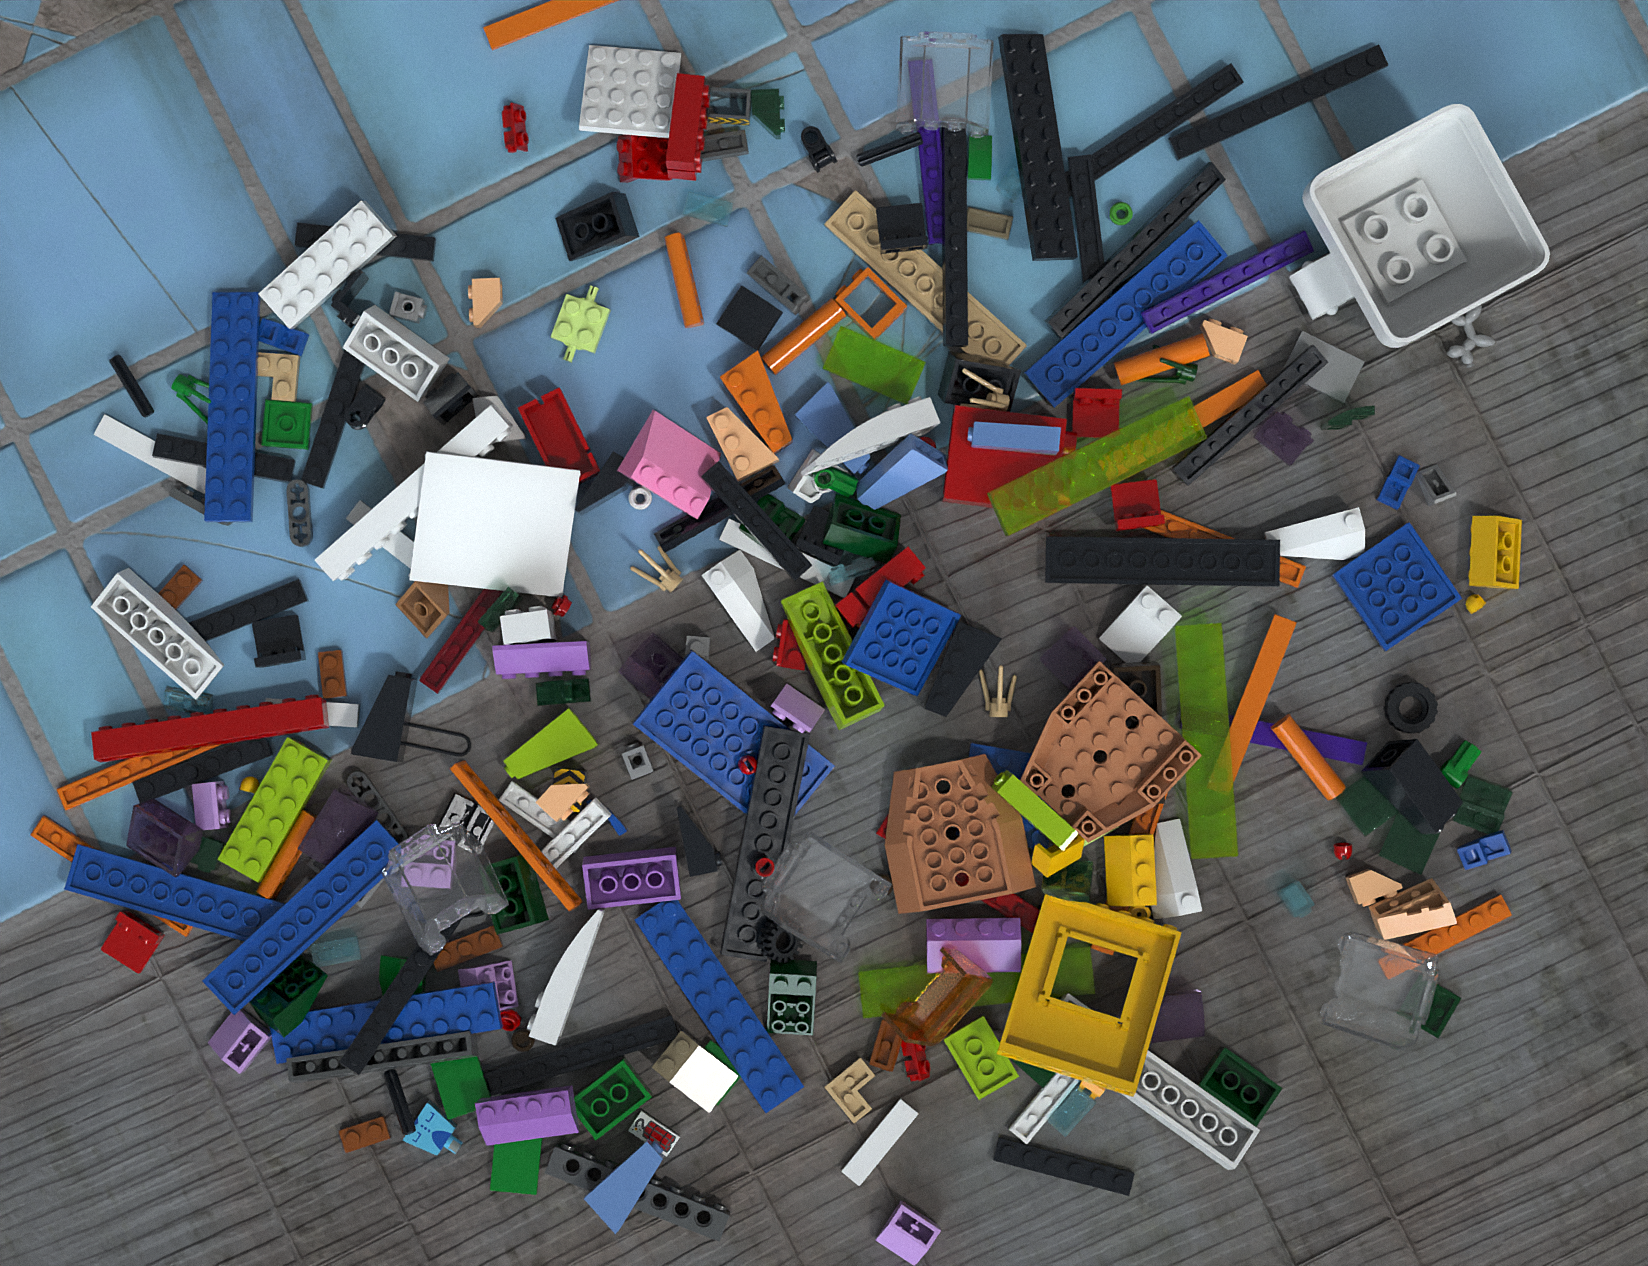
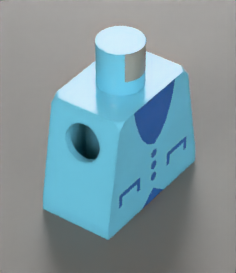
M431 1100L426 1103L414 1122L416 1131L410 1135H405L403 1141L434 1155H438L443 1147L456 1154L463 1143L452 1135L458 1125L452 1119L448 1120L446 1114Z

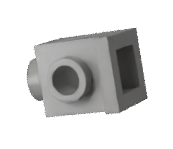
M395 291L389 314L392 317L419 324L420 319L425 318L427 305H424L425 301L421 298ZM406 304H412L413 308L411 311H405Z
M687 636L686 656L692 650L703 660L709 662L711 638Z
M638 743L625 747L627 752L622 753L632 780L655 771L645 745L639 746ZM635 756L642 758L640 765L634 763Z

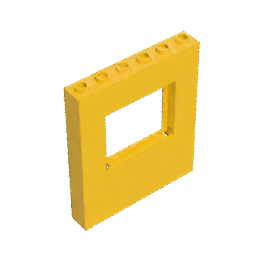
M1056 889L1046 890L997 1054L1133 1097L1137 1090L1182 932L1177 931V928L1172 925L1164 924L1160 926L1154 924V920L1146 917H1141V919L1132 917V914L1127 911L1119 910L1115 912L1109 910V906L1101 903H1096V905L1087 903V900L1082 897L1074 896L1070 898L1064 896L1065 893ZM1068 937L1138 958L1120 1019L1050 997Z

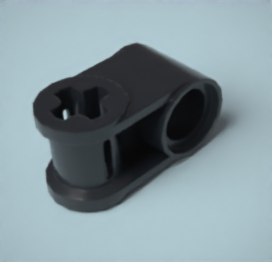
M814 126L806 127L801 133V144L816 173H819L821 168L832 162L835 164L837 159L820 130ZM807 133H814L818 140L813 144H809L805 141L804 137Z
M364 385L346 410L345 421L352 429H364L373 416L381 409L386 397L369 385ZM353 415L360 416L361 420L359 422L354 421L352 417Z

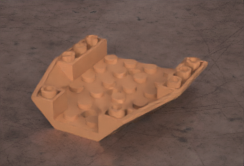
M1098 661L1050 713L1020 781L1033 793L1042 798L1089 843L1153 808L1202 755L1112 671ZM1129 716H1136L1138 718L1136 727L1128 728L1125 721ZM1098 750L1106 752V758L1102 762H1096L1093 759L1094 753ZM1070 784L1074 786V793L1071 796L1062 795L1061 790L1064 785Z
M986 754L894 772L885 849L898 914L921 912L1009 895L1036 887L1023 819L1009 803L991 788L997 773ZM946 780L949 782L950 791L948 793L942 794L937 790V783L939 781ZM951 826L957 827L960 832L959 837L955 840H951L946 836V830ZM958 873H966L968 875L969 882L966 885L960 886L956 883L955 877Z

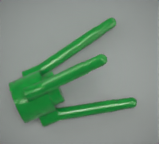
M179 374L174 380L171 389L177 392L176 397L183 400L208 425V418L186 396L190 397L193 394L206 403H211L209 398L195 390V384L209 388V383L196 379L191 375L186 377L183 374Z

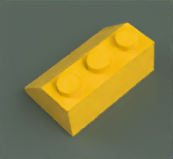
M1472 516L1470 528L1472 533L1471 547L1469 550L1470 570L1468 572L1469 586L1519 589L1522 520L1502 516Z
M1153 834L1104 836L1107 906L1157 905Z

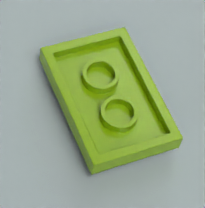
M983 1015L943 1038L978 1100L1019 1077L1009 1058L997 1054L1000 1043Z

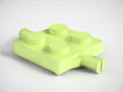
M591 285L589 286L586 298H577L566 294L551 334L552 339L563 342L567 346L563 360L571 363L576 350H586L595 354L611 312L610 309L594 302L599 288Z

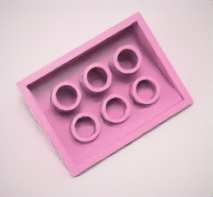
M652 410L617 471L684 513L698 519L712 491L701 479V476L720 460L721 453L657 411Z

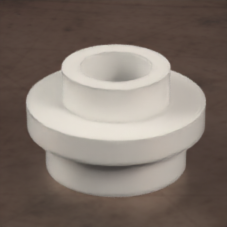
M639 486L632 489L629 493V502L633 508L643 510L651 504L652 495L648 489ZM638 494L645 496V500L641 503L636 501Z

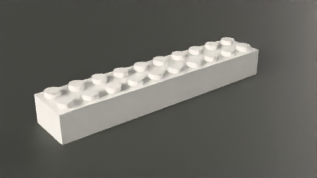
M490 405L437 453L485 457L494 449L493 443L497 440L502 442L512 433L510 428L513 427V424L496 405ZM424 464L315 559L316 563L332 581L337 579L342 581L348 578L355 571L353 567L356 564L361 565L372 556L371 551L374 548L378 550L390 541L387 536L391 533L395 535L408 525L405 521L409 517L413 519L418 516Z
M1069 993L1063 995L1060 999L1088 1008ZM1149 1050L1147 1051L1135 1095L1131 1097L1122 1094L1227 1170L1237 1167L1260 1131Z

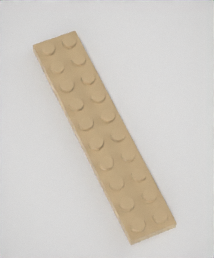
M855 190L824 226L943 333L942 268L922 250L881 254L876 208ZM968 292V346L959 348L965 354L1009 366L1027 345Z

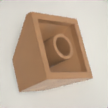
M415 581L395 605L426 639L430 637L450 613L448 585Z

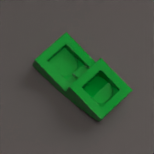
M969 135L968 180L991 181L992 136Z

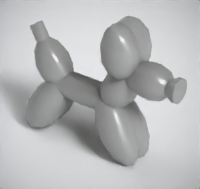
M1481 305L1451 321L1457 326L1464 327L1467 339L1463 342L1462 346L1455 345L1447 350V355L1451 358L1461 356L1467 368L1475 366L1472 363L1473 355L1470 352L1475 345L1489 347L1495 344V340L1490 336L1476 335L1472 322L1481 313Z

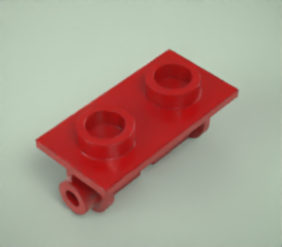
M515 103L503 106V111H501L503 128L511 127V131L504 132L505 148L508 149V153H515L517 150L528 152L527 144L529 143V137L525 126L527 116L524 106Z
M921 1031L914 1034H904L901 1043L903 1056L911 1055L912 1057L911 1060L904 1061L907 1077H910L911 1082L929 1078L931 1068L929 1061L926 1059V1042L922 1037Z

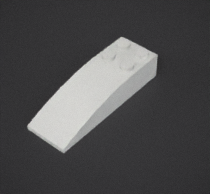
M919 396L909 400L908 404L904 406L898 403L888 407V411L861 424L832 444L801 471L802 476L899 444L909 434H913L916 437L925 435L940 424L931 398L922 399Z
M130 568L118 572L91 606L93 610L194 699L199 698L224 667L223 662L197 631Z
M605 908L598 909L579 931L556 966L545 991L541 992V994L539 993L535 1007L538 1008L537 1014L531 1016L527 1027L528 1030H531L529 1037L555 1046L560 1041Z

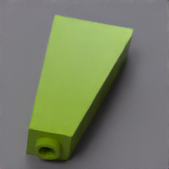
M568 708L503 761L506 764L504 769L511 778L521 779L596 748L600 744L572 709Z
M1006 770L1004 773L1001 772L996 776L991 788L1058 848L1064 850L1078 835V832L1011 772Z

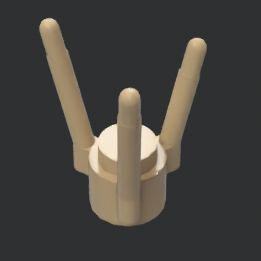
M965 368L962 369L963 373L992 390L993 393H989L986 400L970 398V402L977 404H960V406L1006 411L1008 409L1010 399L1008 395L1003 394L1002 388L995 387Z
M658 546L657 549L670 567L666 571L642 549H639L638 553L661 574L659 579L662 582L634 566L630 569L657 585L663 591L667 589L671 593L683 580L679 576L681 572L675 567L668 555L664 553L661 546Z
M999 665L997 698H992L991 702L984 671L980 669L979 675L985 698V710H989V717H1008V711H1011V701L1017 676H1012L1007 700L1002 698L1003 666Z

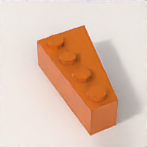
M757 350L720 376V380L767 447L774 454H777L790 445L793 440Z

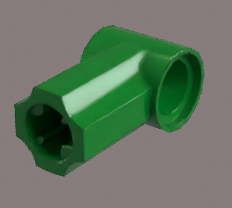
M832 466L812 473L815 484L819 488H829L846 497L853 495L856 490L858 479ZM827 472L825 475L819 476L820 473Z
M1467 740L1462 742L1452 758L1448 759L1440 768L1442 774L1455 789H1458L1468 776V770L1482 752Z

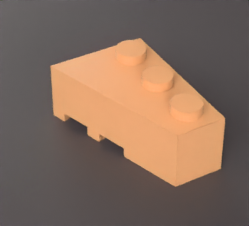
M728 407L706 417L738 482L779 462V458Z
M1432 878L1393 897L1386 898L1369 906L1375 927L1384 940L1457 924L1450 901Z

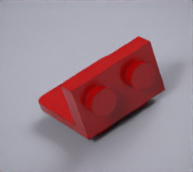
M626 134L618 136L617 151L619 152V164L617 171L620 182L629 183L637 179L672 180L673 178H668L666 165L669 138Z

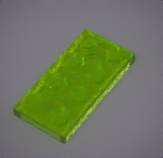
M840 326L822 369L906 405L912 397L926 362Z

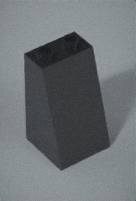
M395 671V676L388 675L351 749L352 755L403 762L418 679H412V674Z
M1418 739L1388 741L1361 771L1421 834H1437L1444 829V824L1457 814L1459 807L1463 804L1461 798Z

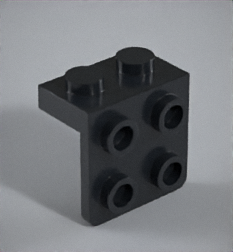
M360 269L357 272L353 271L349 275L345 288L342 291L338 290L331 299L333 301L331 306L339 313L337 317L350 328L356 326L360 316L348 306L369 280L367 275Z

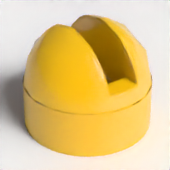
M1473 594L1467 597L1465 605L1468 611L1473 614L1486 605V602L1481 596Z
M245 777L240 784L239 790L255 794L259 787V782L255 777Z

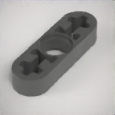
M296 479L287 485L290 540L298 547H306L313 539L310 492L305 482ZM296 484L304 488V492H300V500H305V504H292V500L297 501V494L292 493V489L296 488ZM297 507H303L306 510V516L302 520L294 518L293 512ZM307 522V527L302 526V532L307 534V538H304L303 543H300V540L295 538L296 535H299L300 530L298 526L294 527V523L304 524Z

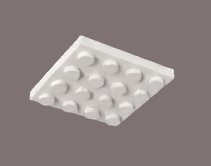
M589 45L579 130L669 138L677 73H680L681 53Z

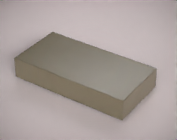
M968 207L967 232L1004 240L1009 239L1013 216Z

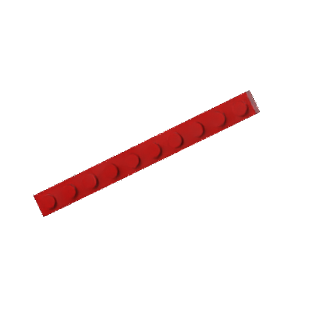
M319 695L305 696V700L296 701V698L283 699L282 703L279 704L261 702L259 707L250 708V705L237 706L236 710L233 711L215 709L213 714L204 715V712L191 713L190 717L181 718V716L177 715L169 716L167 721L161 722L158 719L145 720L144 724L141 725L130 722L121 724V728L113 729V726L99 727V731L91 732L94 760L102 763L329 728L326 700L319 697Z

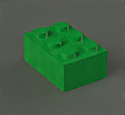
M624 1057L574 1096L577 1117L593 1138L597 1140L652 1098L653 1093Z

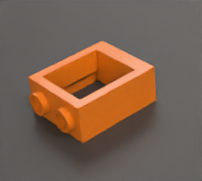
M867 267L864 271L859 269L852 276L854 281L848 287L843 285L836 292L837 298L835 302L875 341L907 309V305ZM867 277L895 304L873 328L844 301Z

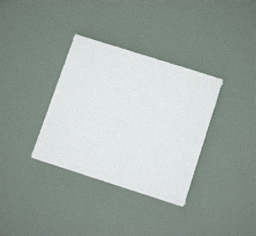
M426 451L409 580L562 597L578 483L581 475L580 470Z

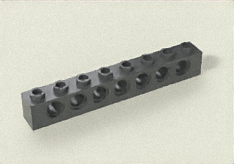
M471 1031L380 1044L361 1074L478 1057L476 1033L471 1034ZM348 1049L286 1058L289 1082L302 1083L356 1075L339 1064Z
M562 1142L561 1145L556 1144L545 1174L591 1191L618 1164L607 1159L605 1162L597 1160L595 1154L583 1151V1154L574 1151V1146ZM570 1159L577 1160L580 1165L579 1169H569L567 1161ZM598 1168L601 1171V1177L593 1179L589 1175V1169ZM652 1177L645 1187V1193L639 1197L633 1208L720 1242L730 1216L727 1206L714 1202L712 1205L705 1202V1198L700 1195L692 1194V1196L683 1193L684 1190L674 1185H671L669 1188L661 1185L662 1181ZM662 1193L666 1196L667 1202L657 1204L654 1196ZM685 1202L689 1210L685 1213H680L676 1209V1204ZM705 1210L710 1213L711 1218L708 1221H701L697 1214Z

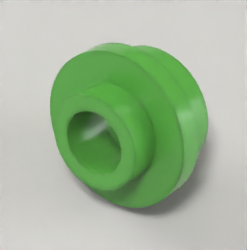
M1124 202L1115 203L1109 211L1111 221L1120 226L1129 223L1133 215L1131 207ZM1122 210L1125 213V217L1119 218L1116 214L1117 211Z

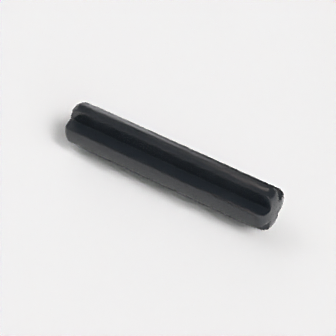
M916 132L856 155L858 164L863 167L923 144L921 134Z
M116 355L112 357L109 362L143 417H149L154 413V409L122 356Z
M390 1069L385 1071L383 1076L402 1133L410 1135L416 1131L397 1071Z

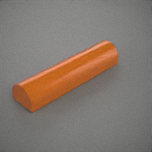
M679 232L668 235L664 239L685 328H693L704 325L685 237Z
M829 299L761 356V359L776 376L844 319L846 314L834 299Z
M1201 333L1114 362V367L1120 384L1124 385L1175 368L1160 362V358L1184 365L1208 357L1210 354L1204 335Z
M1287 714L1270 727L1327 800L1334 799L1344 791L1346 786L1290 714Z
M302 809L256 890L260 895L267 899L277 898L320 823V817Z

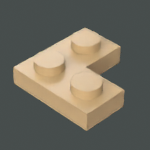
M258 352V376L273 377L271 400L296 402L300 366L299 355Z
M859 1057L824 1086L853 1123L857 1122L872 1109L858 1090L875 1077V1074L864 1060Z

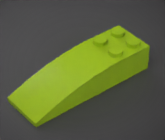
M823 581L781 600L802 655L838 729L841 730L881 711L885 705L871 677L841 662L852 643V639Z

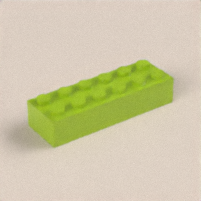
M287 737L217 860L254 881L261 882L302 809H305L332 759L293 737Z

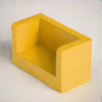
M1078 834L1064 850H1061L1056 845L1045 849L1038 843L1034 847L1031 864L1045 877H1049L1081 858L1085 839Z

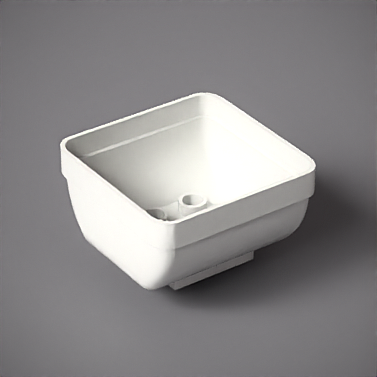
M1452 104L1324 170L1308 183L1303 192V203L1330 254L1315 262H1304L1302 269L1291 275L1289 279L1297 289L1300 299L1304 302L1312 320L1326 313L1328 315L1336 314L1340 305L1355 297L1378 340L1390 348H1399L1408 345L1538 274L1549 262L1550 252L1548 245L1475 113L1463 104Z

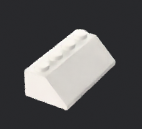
M376 305L363 312L343 346L346 351L417 402L420 401L438 379L450 359Z

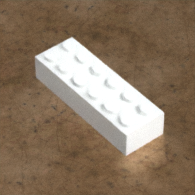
M361 200L268 284L259 295L289 329H294L345 284L353 271L357 272L397 235L366 201Z

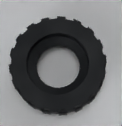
M1408 682L1397 685L1393 690H1390L1388 697L1385 698V718L1388 719V723L1395 730L1402 733H1420L1424 729H1428L1430 724L1434 723L1435 716L1438 713V703L1435 700L1434 693H1431L1428 687H1424L1420 683ZM1409 696L1416 697L1422 704L1421 714L1412 720L1404 718L1399 710L1401 701Z

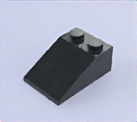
M610 192L555 218L569 261H575L621 246L640 237L625 193Z
M954 351L948 352L938 391V396L944 403L958 406L960 404H977L970 402V398L986 400L987 395L993 393L992 390L963 373L962 369L965 368L995 387L1002 388L1003 394L1008 395L1010 399L1006 412L1011 411L1021 374L1020 369L970 354Z
M459 372L455 375L454 373L448 375L442 381L444 385L438 390L436 388L432 389L425 395L424 405L442 425L448 423L469 405L473 398L479 396Z
M614 451L612 452L575 508L576 512L584 515L624 492L629 486L634 487L635 481L617 471L624 460L622 456Z
M683 805L678 806L677 813L690 877L718 872L719 866L722 865L720 851L715 850V846Z

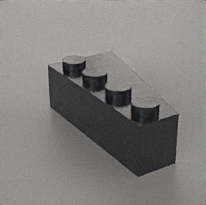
M958 622L924 709L947 717L1002 638Z

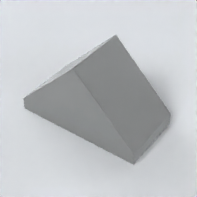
M1437 464L1416 473L1428 506L1456 496V491Z

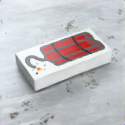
M642 1110L628 1130L644 1142L648 1138L651 1142L654 1140L658 1142L664 1150L662 1154L666 1157L680 1138L678 1134Z

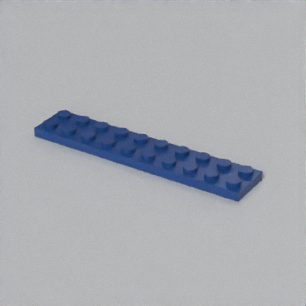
M1197 220L1023 373L1047 402L1055 408L1075 388H1078L1146 328L1140 312L1197 284L1228 256L1203 224Z
M212 292L209 399L211 403H208L205 522H253L260 322L259 292Z
M376 820L202 981L230 1012L236 1015L409 854L386 828Z
M77 844L64 890L241 941H246L286 904L81 844Z
M662 901L636 918V923L764 1112H769L804 1087L679 901Z
M495 981L413 994L381 1044L471 1031V1034L503 1028ZM381 999L309 1010L303 1022L285 1038L270 1027L276 1063H286V1058L348 1049Z

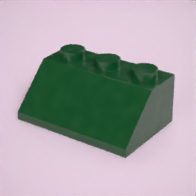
M836 493L825 525L823 544L887 564L898 546L901 514L883 508L874 510L868 505H863L858 500Z
M522 855L477 867L496 935L549 920L536 871Z
M1221 1046L1206 1066L1198 1084L1200 1088L1255 1127H1257L1283 1089L1226 1047Z

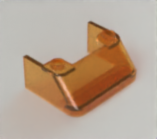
M942 947L940 951L944 955L941 967L944 969L943 972L916 1002H903L897 1007L895 1014L884 1012L881 1016L904 1042L935 1046L944 1039L989 989L993 979L960 951Z

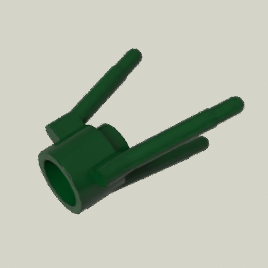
M1156 344L1152 346L1153 349L1160 347ZM1160 358V362L1175 367V375L1179 377H1145L1138 381L1180 383L1185 385L1186 381H1194L1198 364L1190 362L1183 365Z

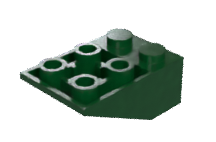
M301 955L249 1003L262 1021L285 1038L303 1022L328 975Z
M771 959L767 1033L813 1036L817 961L788 960L786 963L782 961L780 963Z

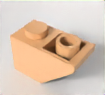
M500 278L472 279V285H468V297L473 299V308H469V320L473 322L476 328H481L503 304L502 280Z
M1210 318L1208 321L1204 320L1200 325V329L1213 357L1234 365L1237 364L1248 336L1244 335V331L1239 328L1230 327L1228 329L1222 327V323Z
M587 783L551 785L535 803L556 822L560 819L565 821L573 812L571 807L576 802L581 803L590 794L587 792L590 786Z
M1369 869L1345 877L1354 902L1362 904L1363 907L1376 903L1375 898L1383 895L1385 899L1398 894L1397 890L1403 888L1400 883Z

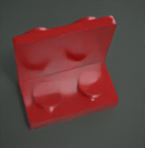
M1075 388L1073 391L1072 432H1077V437L1118 438L1119 402L1122 399V389Z
M1156 479L1111 485L1116 531L1162 526L1165 524L1164 514H1161Z
M783 619V624L778 623L776 638L780 639L779 647H774L773 661L777 662V667L804 671L806 661L789 621Z
M123 910L115 918L118 922L101 947V950L139 974L145 968L165 934L131 912Z

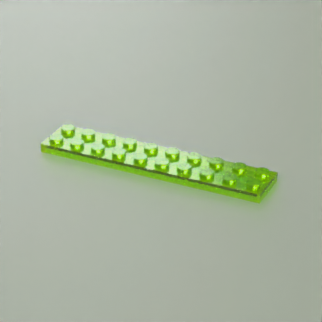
M1186 396L988 492L987 495L1005 536H1010L1207 439V436L1190 397Z
M1222 623L1175 626L1182 735L1202 755L1185 773L1191 859L1239 856Z
M1089 946L1064 949L1050 997L1059 998L1068 993L1071 996L1095 994ZM1027 953L1021 954V971ZM927 964L858 971L863 1019L1012 1003L1021 972L927 973Z

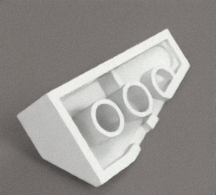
M1359 507L1264 533L1266 540H1280V556L1345 560L1360 556L1365 552V527Z
M741 550L719 562L702 575L756 652L775 639L754 568Z
M1180 819L1157 823L1154 842L1157 905H1151L1153 919L1202 911L1201 902Z

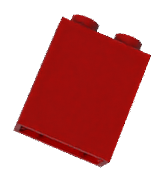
M955 405L947 457L948 471L945 473L942 502L1053 515L1056 512L1057 505L1068 506L1072 479L1060 477L1062 459L1074 460L1077 432L1066 431L1067 419ZM974 422L1061 427L1059 451L1056 455L974 448L971 447L972 441H967L968 428L973 427Z

